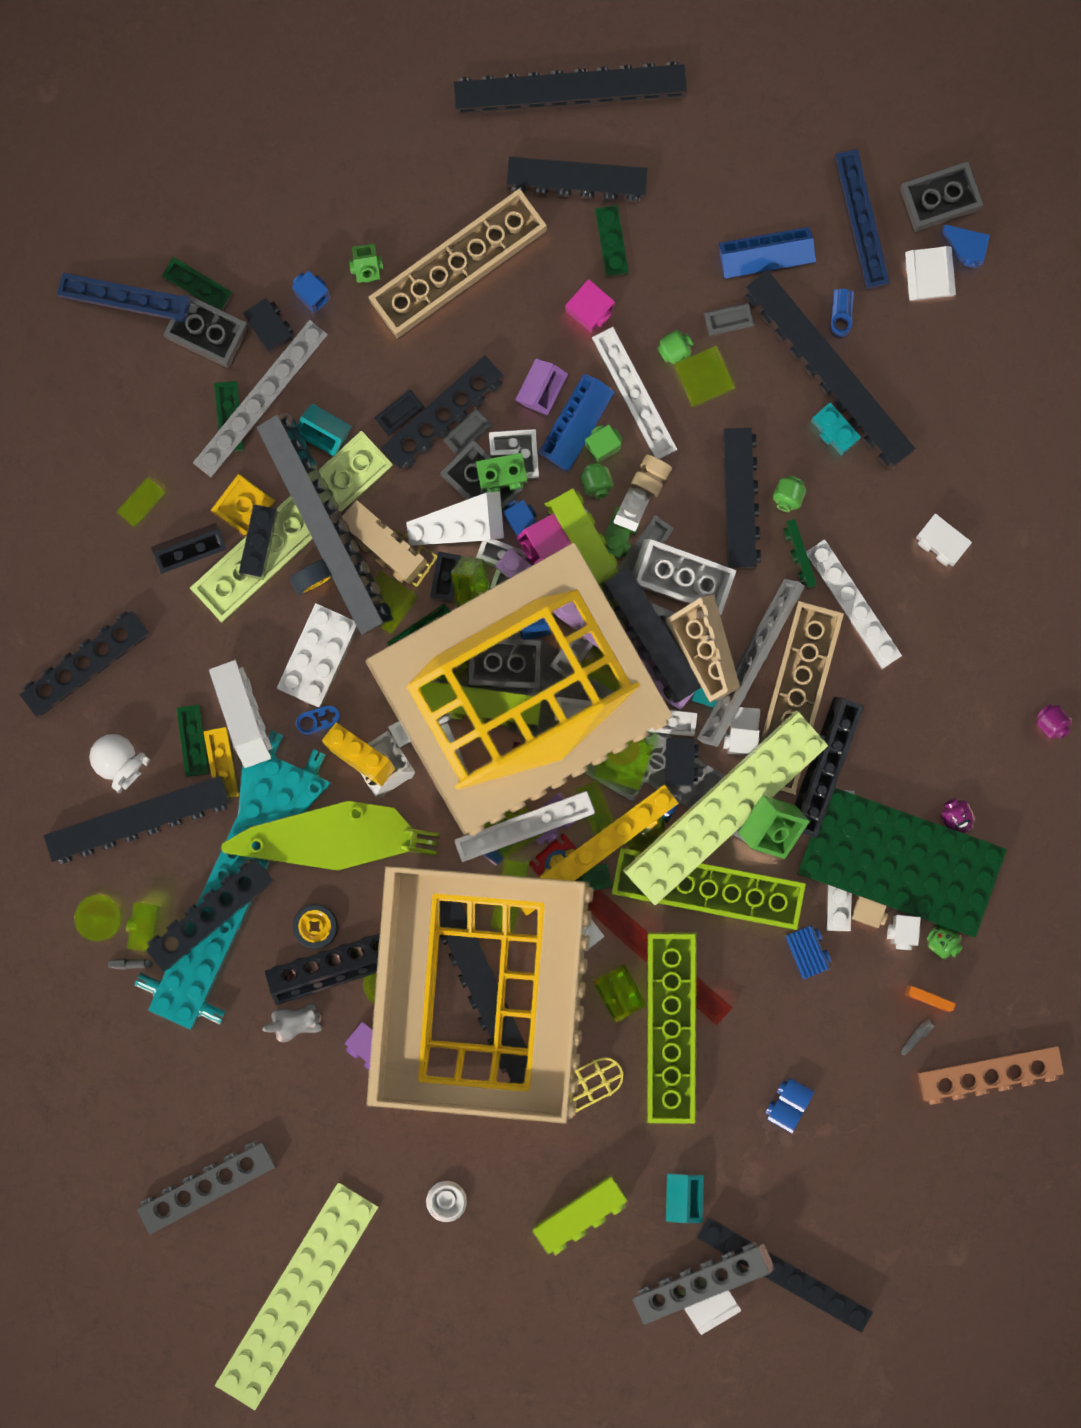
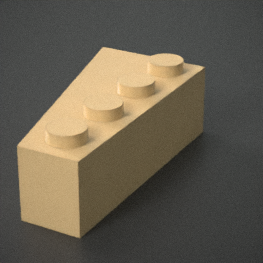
M356 500L342 516L349 526L351 536L353 535L359 540L358 546L366 553L371 551L377 557L374 560L384 569L386 566L394 571L391 575L401 584L404 581L410 584L426 567L427 562L419 553L416 554L409 544L404 540H400L388 526L383 525L359 501Z
M714 594L699 598L666 619L709 702L721 699L740 688Z

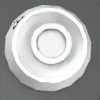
M441 1181L433 1185L429 1190L426 1198L427 1209L436 1220L443 1222L454 1221L465 1212L467 1195L457 1183Z

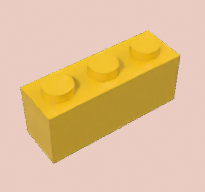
M335 723L322 739V742L330 752L380 787L383 786L396 769L387 757L338 723Z

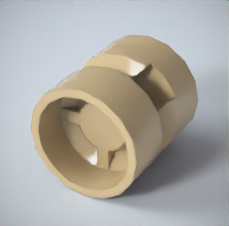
M646 454L640 465L642 470L636 472L631 484L653 497H658L663 487L662 480H667L672 467L660 459Z

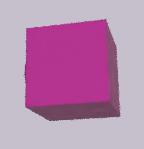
M589 279L566 304V312L590 333H593L598 326L601 327L611 316V311L615 308V301Z
M554 513L524 529L516 538L532 566L572 544Z

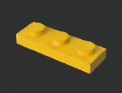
M228 727L203 731L212 778L224 776L230 798L240 796Z

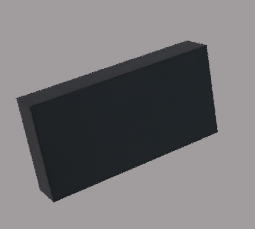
M410 389L375 416L374 419L389 437L425 409V407Z

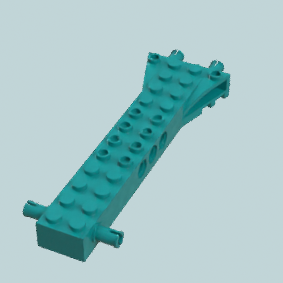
M270 729L268 737L272 749L268 751L271 759L247 768L242 767L238 816L226 841L250 827L305 813L332 784L320 778L317 774L326 755L320 752L315 761L319 752L312 749L305 768L302 767V769L276 758L277 755L275 753L284 735ZM253 842L252 848L254 850H259L260 844L258 842ZM221 851L196 906L198 907L204 902L202 897L210 890L214 889L216 892L221 888L222 884L220 882L228 875L232 874L235 876L241 870L238 867L246 860L250 859L253 861L257 859L265 870H267L271 860L226 854ZM243 877L239 881V886L242 890H248L252 885L249 877ZM225 892L222 894L221 902L224 905H230L233 902L232 893ZM252 901L166 971L160 981L140 972L137 978L146 981V983L136 980L134 986L153 993L154 998L149 1006V1011L190 1030L194 1029L198 1018L201 1016L219 1025L221 1024L223 1019L214 1014L224 1017L226 1011L208 1004L207 998ZM207 907L203 911V917L207 921L212 920L215 916V911L212 907ZM189 922L185 928V933L192 936L196 933L197 926L195 923Z

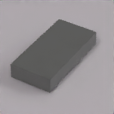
M750 303L704 313L709 337L755 326Z
M476 408L443 441L458 456L472 440L476 442L493 425Z

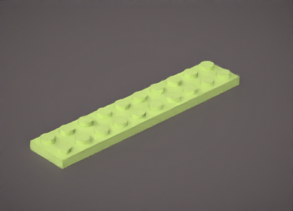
M360 431L318 471L327 482L328 490L332 498L337 502L338 510L341 514L382 477L393 464ZM291 496L276 508L278 516L264 580L239 574L246 541L245 537L190 587L222 623L313 540Z
M795 711L623 871L645 896L656 905L745 823L762 795L772 798L828 745L798 711Z
M338 1182L215 1384L216 1387L256 1410L378 1209L377 1205Z

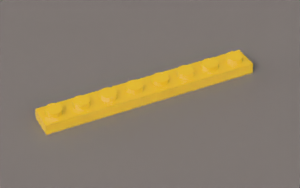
M663 785L539 878L575 881L679 803L667 787ZM520 907L526 916L536 910V908Z

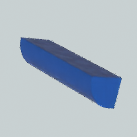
M810 227L718 243L725 278L816 262L814 240Z
M583 374L537 454L569 472L585 445V439L590 436L591 431L596 426L615 391L597 378Z

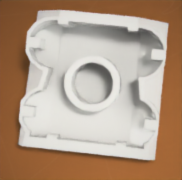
M944 246L905 252V268L908 275L910 301L956 295L952 247Z
M389 731L368 743L372 748L387 757L396 768L382 787L361 773L375 797H384L386 793L408 779H412L415 771Z
M702 1277L698 1282L701 1286L707 1287V1281ZM686 1289L682 1290L680 1294L686 1295ZM729 1290L684 1308L701 1335L741 1311Z

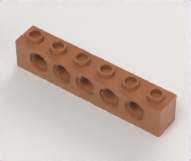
M1052 1046L919 1072L918 1078L923 1101H929V1104L932 1105L942 1103L945 1097L952 1096L953 1100L967 1098L966 1093L975 1092L976 1096L990 1093L989 1089L998 1087L999 1091L1013 1089L1012 1084L1021 1083L1022 1087L1036 1084L1035 1080L1044 1078L1045 1082L1059 1080L1058 1075H1063L1064 1071L1059 1047ZM1036 1060L1041 1061L1043 1064V1069L1038 1074H1035L1031 1069L1032 1063ZM1015 1064L1019 1067L1020 1074L1016 1078H1011L1008 1074V1069L1011 1065ZM989 1069H993L997 1073V1078L992 1083L985 1079V1073ZM969 1073L973 1076L974 1083L970 1087H965L962 1084V1077ZM943 1078H947L951 1082L950 1089L945 1092L939 1088V1082Z

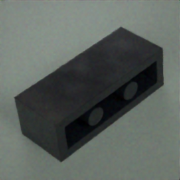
M253 504L239 568L241 576L264 580L278 516L277 509Z
M217 523L151 547L161 574L227 550Z

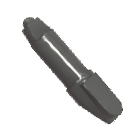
M116 959L108 962V967L119 970L149 968L153 965L151 960Z
M929 1018L915 1029L913 1035L901 1050L902 1055L912 1051L920 1039L926 1037L933 1029L935 1024Z

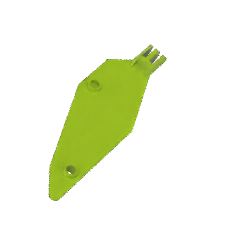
M346 801L250 827L221 845V850L226 854L338 871L406 852L437 856V851L416 848V844L438 847L439 842L417 838V835L439 838L440 833L412 829L395 808ZM253 842H258L260 844L259 850H254L252 848Z

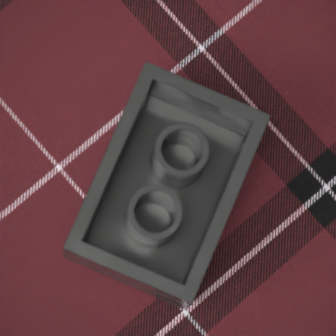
M968 161L902 183L900 187L914 232L980 211L983 206Z
M184 293V297L191 299L186 322L171 319L164 332L165 338L229 369L249 328L248 324Z
M472 440L440 473L441 477L465 500L487 493L486 491H481L476 462L492 458ZM510 487L500 488L502 513L505 511L507 504L516 500L523 493V488L510 490Z
M504 639L468 659L467 687L538 689L540 684L541 640Z

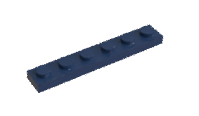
M858 149L835 154V160L866 290L889 285L888 273Z
M62 273L56 294L61 298L186 322L191 304V299L188 297Z

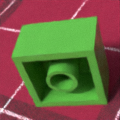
M762 795L738 834L751 849L785 859L810 821L796 805Z

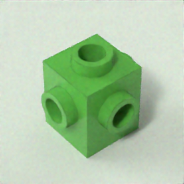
M375 243L352 247L353 260H350L349 264L351 274H356L357 283L372 282L380 279L379 270L383 269L382 257L376 254Z

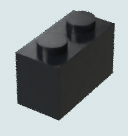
M265 298L243 312V314L271 355L293 340L291 333L294 331L287 320L282 322L278 314L281 311L274 301L269 303L268 299Z
M438 551L430 593L431 600L454 604L463 560L461 555Z
M666 738L665 786L693 787L694 782H698V768H694V758H699V744H695V739Z

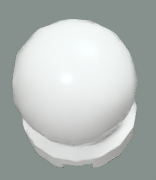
M107 734L96 740L91 747L89 755L91 766L95 772L105 779L113 780L114 782L111 787L118 793H121L122 787L126 790L141 775V772L138 770L143 764L147 766L150 762V759L143 752L136 755L135 748L130 741L119 734Z

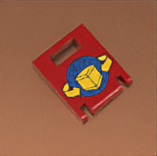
M564 833L560 835L561 839L565 842L563 845L555 839L535 857L540 865L536 866L532 860L528 863L539 877L577 850Z

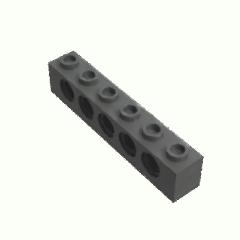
M256 1140L244 1146L245 1152L237 1155L235 1151L224 1157L225 1162L216 1166L214 1162L202 1169L204 1174L198 1177L192 1174L181 1180L182 1186L175 1189L171 1185L161 1191L163 1196L155 1200L151 1196L140 1202L142 1207L137 1209V1212L149 1235L277 1167L265 1143L258 1144ZM244 1157H249L253 1160L254 1165L251 1170L242 1168L241 1161ZM228 1168L232 1171L233 1177L230 1181L222 1180L220 1176L222 1169ZM203 1179L211 1182L212 1189L210 1192L206 1193L200 1189V1182ZM181 1191H188L190 1193L191 1200L189 1203L184 1204L179 1200V1193ZM160 1202L169 1204L170 1212L167 1215H163L158 1211Z
M755 1242L743 1246L742 1252L735 1254L734 1250L722 1255V1260L714 1263L713 1259L700 1264L701 1268L696 1271L689 1268L680 1272L679 1278L672 1280L670 1276L659 1281V1286L651 1288V1285L637 1290L639 1294L633 1298V1302L643 1325L770 1274L775 1267L764 1243L756 1245ZM740 1259H744L749 1263V1270L741 1267ZM719 1268H724L728 1272V1278H723L719 1274ZM699 1276L704 1277L706 1279L707 1287H703L699 1284ZM678 1285L686 1289V1295H681L678 1292ZM657 1294L664 1296L665 1304L658 1302Z

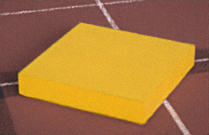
M238 473L211 511L246 537L253 504L272 508L276 501Z

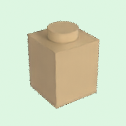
M858 897L851 919L874 928H879L880 924L885 925L889 912L885 911L886 906Z

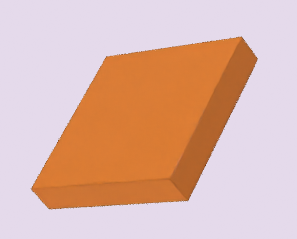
M907 986L904 993L906 996L946 1012L953 1011L955 1003L913 986Z

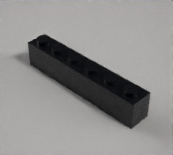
M509 157L507 189H511L513 193L518 189L522 193H525V190L534 191V194L548 195V192L557 193V196L571 197V194H577L584 199H594V196H602L607 201H617V198H626L627 202L639 203L640 200H645L648 168Z
M752 428L723 429L728 568L734 570L756 569L757 563H761V551L756 549V540H760V527L755 526V517H759V503H754V494H758V480L753 479V471H757V457H753L752 448L757 446L756 434H752Z
M628 567L623 568L602 581L600 585L602 586L601 590L607 601L610 600L615 607L613 612L618 620H623L627 627L625 631L632 641L635 640L638 644V652L644 661L648 660L652 667L650 671L657 681L660 680L663 684V692L669 701L672 700L674 703L680 702L702 688L693 670Z

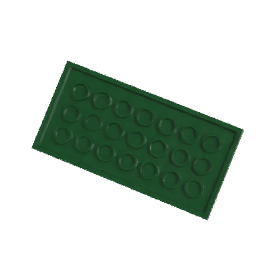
M834 788L817 838H810L798 874L976 938L1007 849Z

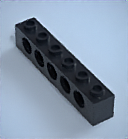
M484 355L381 447L383 453L400 471L404 468L406 470L410 469L417 462L415 458L421 453L425 455L434 447L433 442L437 438L443 439L452 431L450 427L455 422L460 424L468 417L469 414L467 412L473 406L478 408L486 400L485 395L490 391L496 392L503 385L504 375ZM483 379L486 384L482 389L478 390L472 386L473 381ZM459 394L466 395L468 397L467 403L464 405L457 404L455 402L456 396ZM446 409L450 411L451 416L448 420H440L438 413ZM424 425H430L434 430L431 435L424 436L420 432L421 428ZM408 440L416 443V448L410 452L403 448L404 443Z
M128 611L120 614L116 618L118 622L111 627L106 625L97 632L99 636L92 641L90 639L85 640L78 646L80 650L73 655L68 653L60 659V665L54 669L49 667L41 673V679L37 682L31 681L22 688L23 692L19 695L37 718L42 717L151 636L135 612L131 611L128 613ZM120 629H126L128 633L127 638L123 641L116 639V633ZM101 643H107L109 646L108 652L104 655H99L97 652V647ZM82 657L90 659V665L86 669H80L78 665ZM63 671H70L71 679L67 683L60 681V674ZM47 684L51 685V695L43 697L41 694L42 687Z
M834 697L820 733V737L828 746L810 762L795 805L810 821L802 832L804 836L817 838L864 709L863 705L846 698Z
M250 859L246 860L238 867L241 870L235 876L232 874L228 875L220 882L222 884L221 888L216 892L214 889L210 890L202 897L204 902L198 907L195 904L184 912L186 917L180 922L177 919L166 927L168 932L162 937L156 935L147 943L150 946L146 949L147 953L163 972L168 971L275 882L257 859L253 861ZM243 877L251 879L252 885L248 890H242L239 886V881ZM225 892H230L233 895V902L230 905H224L221 902V896ZM207 907H212L215 911V916L212 920L207 921L203 917V911ZM189 922H193L197 926V931L192 936L185 933V925ZM171 937H175L179 943L178 948L174 951H170L166 946L167 940Z
M380 934L371 937L367 936L359 941L342 944L337 948L320 951L315 955L298 958L291 963L277 965L266 970V979L275 1005L377 973Z

